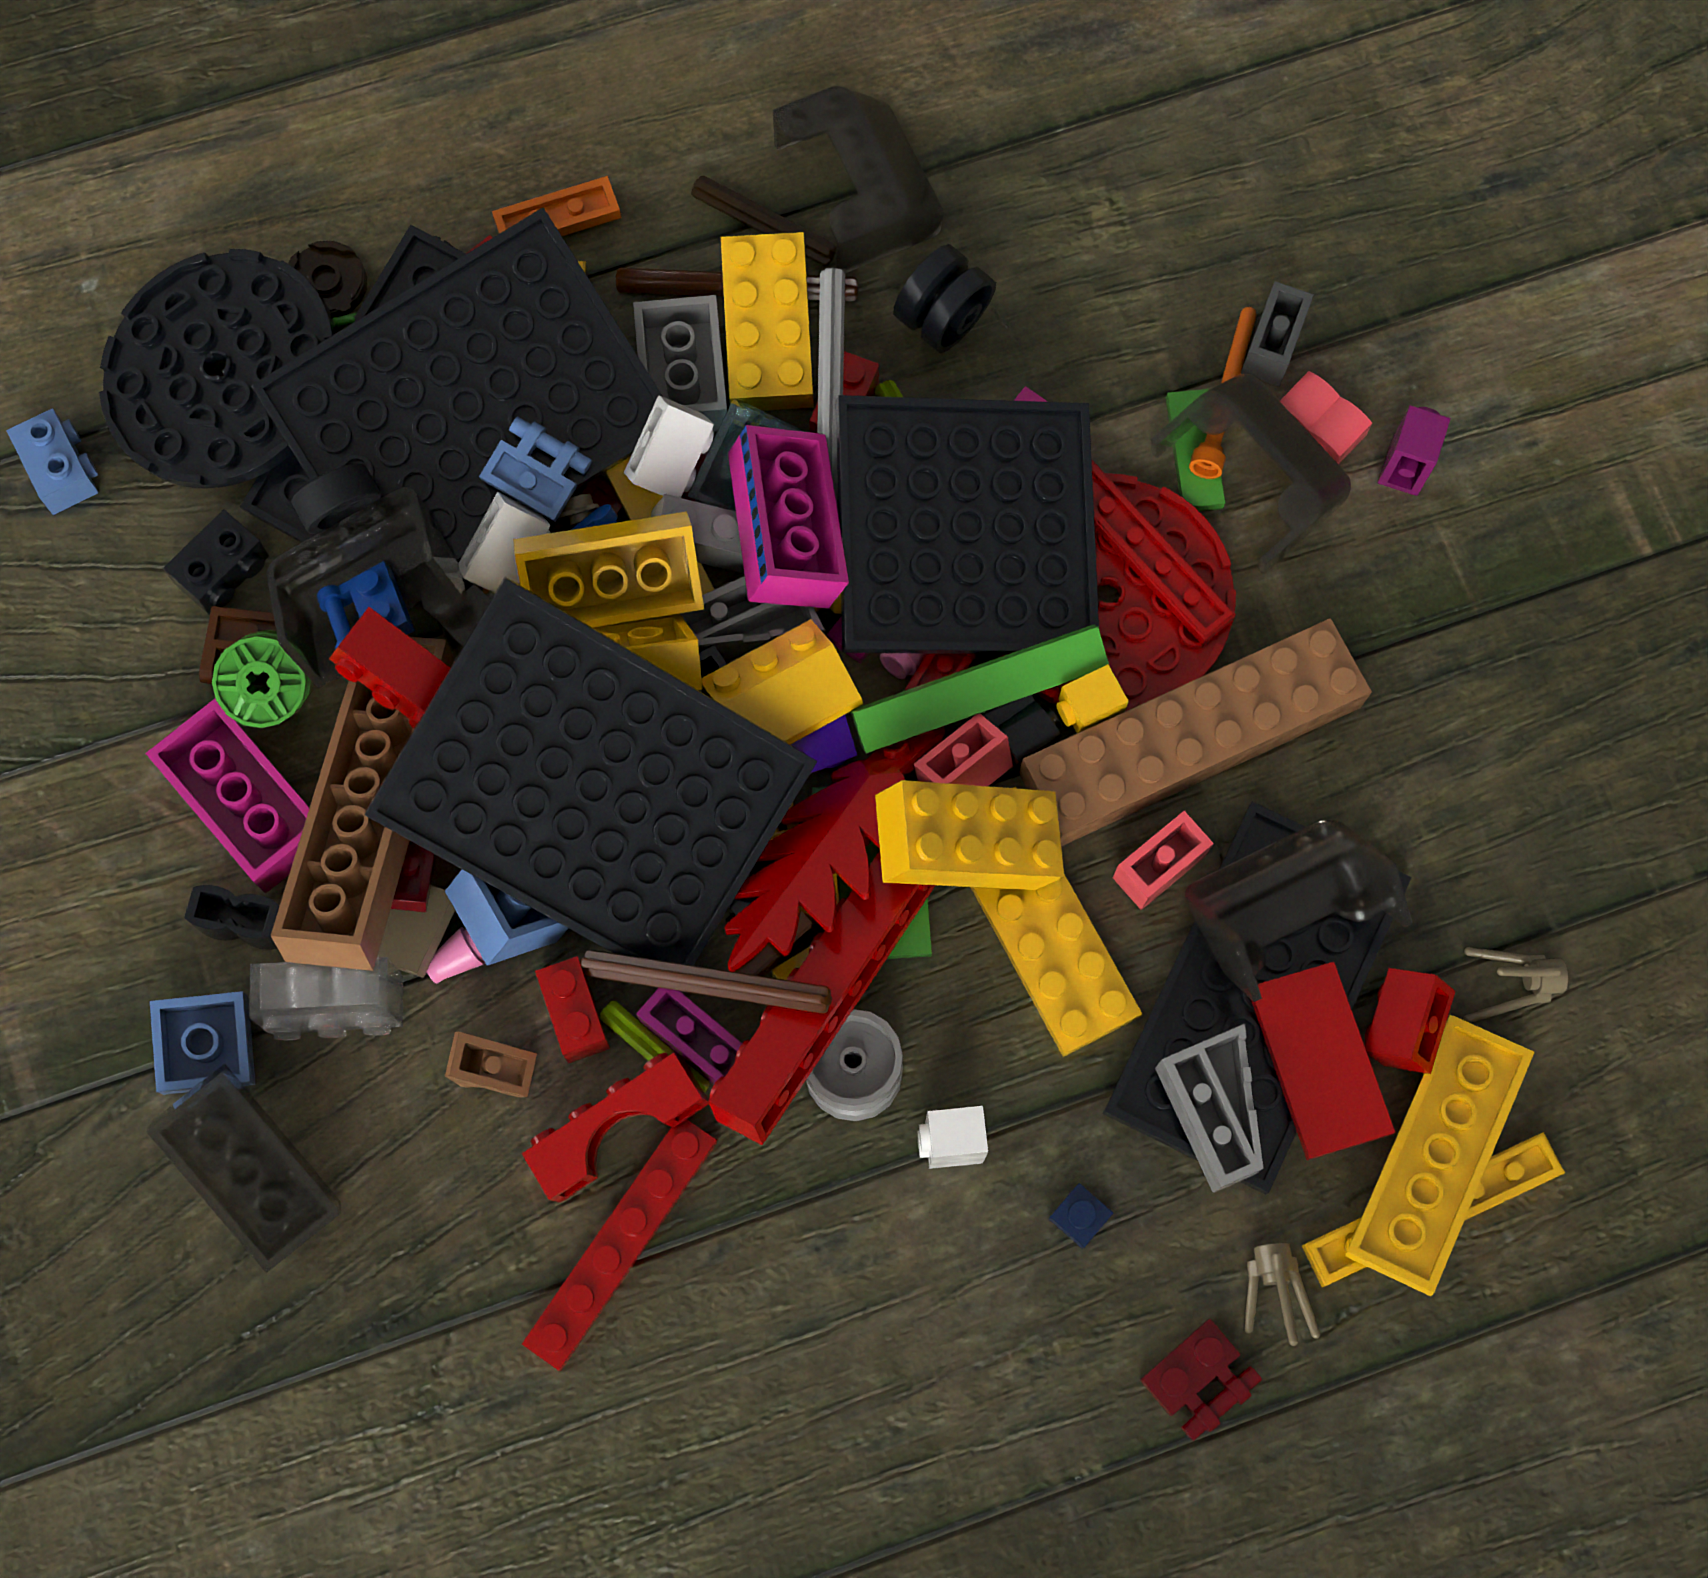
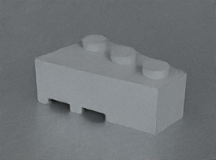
M745 576L702 595L704 610L680 613L698 638L699 653L715 645L724 659L742 657L810 619L825 634V629L813 607L748 602Z
M1245 1024L1162 1059L1155 1067L1213 1193L1247 1179L1264 1169L1256 1110H1254L1251 1089L1252 1075L1251 1067L1248 1065Z

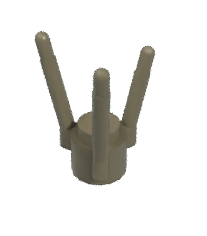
M1467 947L1464 950L1467 956L1524 964V967H1499L1497 973L1500 976L1522 977L1525 989L1533 990V994L1467 1014L1463 1017V1020L1472 1023L1535 1003H1550L1552 994L1564 993L1567 989L1568 971L1562 958L1546 959L1545 955H1524Z
M1275 1243L1255 1247V1260L1247 1261L1249 1280L1245 1310V1332L1251 1333L1254 1329L1259 1277H1262L1263 1285H1277L1289 1344L1295 1346L1298 1343L1287 1284L1289 1282L1293 1284L1311 1336L1315 1339L1319 1338L1320 1331L1315 1320L1316 1318L1299 1273L1297 1257H1292L1290 1244Z

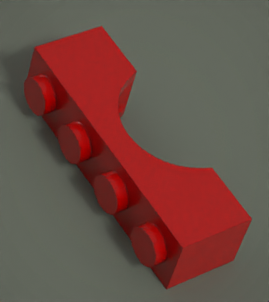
M664 1052L653 1057L643 1066L645 1072L633 1080H630L628 1077L619 1080L606 1090L608 1095L606 1098L594 1106L592 1103H586L578 1107L568 1115L570 1122L556 1131L554 1128L546 1129L531 1139L532 1147L521 1154L549 1200L561 1203L598 1178L596 1162L599 1145L608 1130L617 1122L631 1116L648 1115L674 1128L709 1104V1098L683 1057L674 1052L669 1056Z

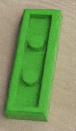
M1209 390L1168 392L1166 405L1179 495L1198 511L1223 509L1225 497L1222 477L1205 479L1193 474L1189 469L1193 450L1199 447L1200 443L1205 442L1212 417Z

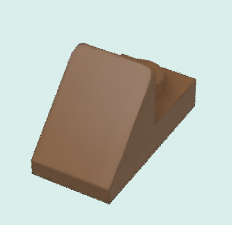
M455 1032L445 1077L465 1088L481 1087L519 1098L528 1097L537 1053L463 1032Z

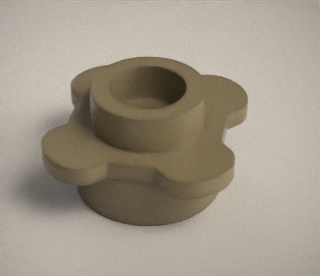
M591 494L570 497L558 518L559 522H568L569 527H575L594 510L599 508V505L593 503Z

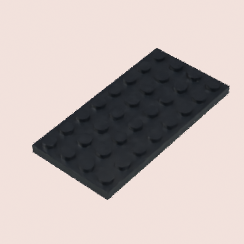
M1252 801L1103 1114L1197 1160L1155 1067L1162 1059L1245 1024L1248 1065L1251 1067L1252 1075L1251 1089L1254 1110H1256L1264 1169L1240 1182L1265 1195L1268 1194L1297 1131L1247 989L1259 983L1334 961L1352 1010L1412 877Z

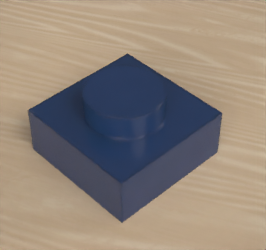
M1078 1183L1048 1219L1083 1249L1113 1215V1212Z

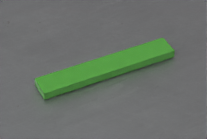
M1093 624L857 707L851 711L863 751L869 753L1078 679L1109 664L1099 628Z

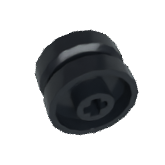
M951 244L939 247L917 267L900 291L893 311V315L911 330L922 327L921 338L939 353L951 349L973 328L990 304L997 283L979 267L968 269L969 260Z

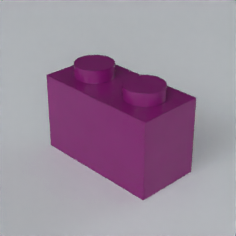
M1410 405L1391 439L1378 484L1418 496L1437 464L1451 418L1440 415L1432 408H1417Z

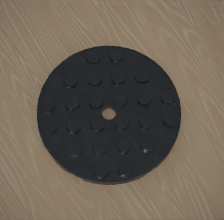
M229 249V253L208 256L206 253H200L186 258L157 274L132 297L122 310L121 314L124 316V319L114 337L108 336L100 364V368L104 371L103 391L99 392V397L106 424L113 438L132 460L148 472L176 485L191 488H220L236 485L268 472L282 463L293 452L251 385L337 333L327 304L315 287L288 263L266 257L261 252L247 249ZM225 359L224 376H211L212 366L217 361Z

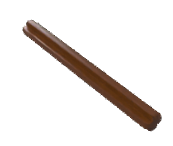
M619 268L616 272V288L619 292L724 296L723 272ZM806 275L808 300H820V275ZM845 277V301H855L858 296V280L855 277Z
M596 950L585 951L584 957L580 961L585 976L820 1014L826 1013L832 1002L830 988L816 984Z

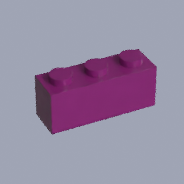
M658 988L636 1013L639 1021L675 1053L683 1057L689 1065L713 1085L721 1076L725 1077L735 1063L736 1053L742 1043L680 991Z

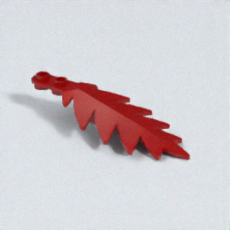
M945 726L877 749L866 760H858L834 771L831 774L834 784L804 799L786 812L781 824L803 823L768 842L757 862L777 861L746 879L734 898L759 897L739 912L724 927L726 935L740 934L727 964L730 972L738 970L749 962L769 942L783 956L789 955L798 929L800 906L825 931L832 932L836 917L834 874H837L863 900H867L870 897V870L866 846L872 841L880 849L875 795L901 780H905L903 775L915 769L914 763L924 753L931 751L943 741Z

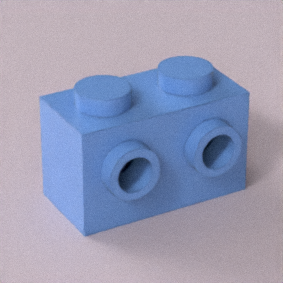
M52 408L6 430L40 500L53 515L99 493L92 478L98 476V472L87 453L79 454L75 444L81 442V438L70 419L62 421Z

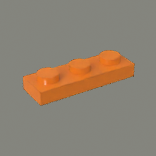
M608 176L492 211L499 234L541 208L545 209L561 236L621 218L620 208Z

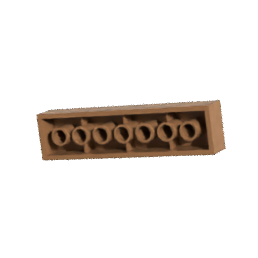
M1329 618L1023 758L1019 774L1027 789L1055 791L1062 847L1360 709L1372 691L1333 621Z
M410 637L451 668L454 659L446 639ZM348 681L272 929L271 938L285 962L373 971L410 841L364 814L414 728L409 724V718L396 708L391 710L379 704L372 696L373 691L359 681Z

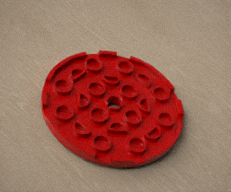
M1105 473L1235 612L1236 590H1234L1230 569L1231 561L1224 544L1208 520L1192 504L1166 487L1159 489L1153 485L1137 481L1138 477ZM1095 529L1097 589L1103 585L1113 586L1117 589L1120 597L1116 603L1098 601L1099 631L1109 666L1129 701L1126 712L1205 676L1219 658L1228 639L1233 621L1202 645ZM1072 681L1035 694L1047 702L1056 705L1060 702L1058 698L1062 686Z

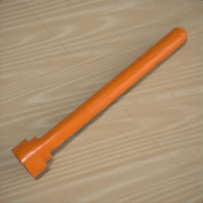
M1245 307L1240 313L1205 442L1200 443L1199 447L1193 450L1189 469L1193 474L1205 479L1220 477L1224 468L1226 456L1223 453L1224 450L1221 447L1257 316L1256 310L1253 307Z

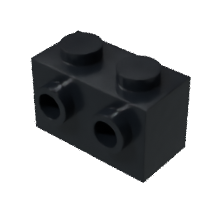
M223 509L163 567V570L179 589L210 615L212 606H225L232 599L235 589L247 578L256 576L262 570L265 560L269 555L260 540Z

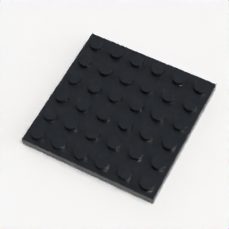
M838 395L836 399L838 508L849 580L848 585L841 592L843 653L1008 655L1093 624L1099 628L1089 403Z

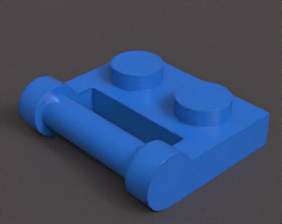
M385 561L380 562L339 586L327 585L317 593L321 610L327 612L337 640L335 650L351 630L344 607L353 602L359 618L370 607L406 635L415 631L394 574Z

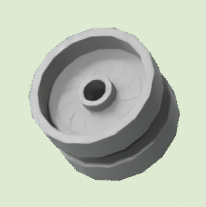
M853 1009L806 1079L809 1094L820 1109L837 1119L859 1121L875 1117L888 1108L900 1091L902 1080L903 1053L899 1037L884 1019L869 1011ZM854 1061L857 1068H849L846 1064Z

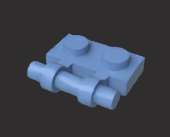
M517 416L509 429L510 432L522 438L517 448L501 440L479 477L494 488L556 523L577 487L576 483L564 477L565 472L571 467L584 475L589 469L592 459L581 454L579 447L567 441L564 444L545 433L546 428L535 421L530 424ZM536 447L555 458L550 468L530 457Z

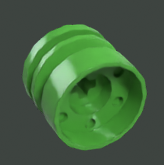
M263 630L246 635L223 651L214 666L212 686L216 701L227 716L245 726L264 728L279 725L304 705L313 689L315 671L311 656L301 642L284 632ZM262 672H266L270 677L266 682L268 687L263 686L258 690L253 685L256 680L254 674L259 675Z

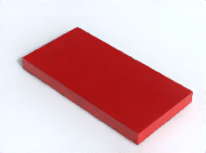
M1334 961L1259 983L1247 989L1306 1160L1395 1133Z

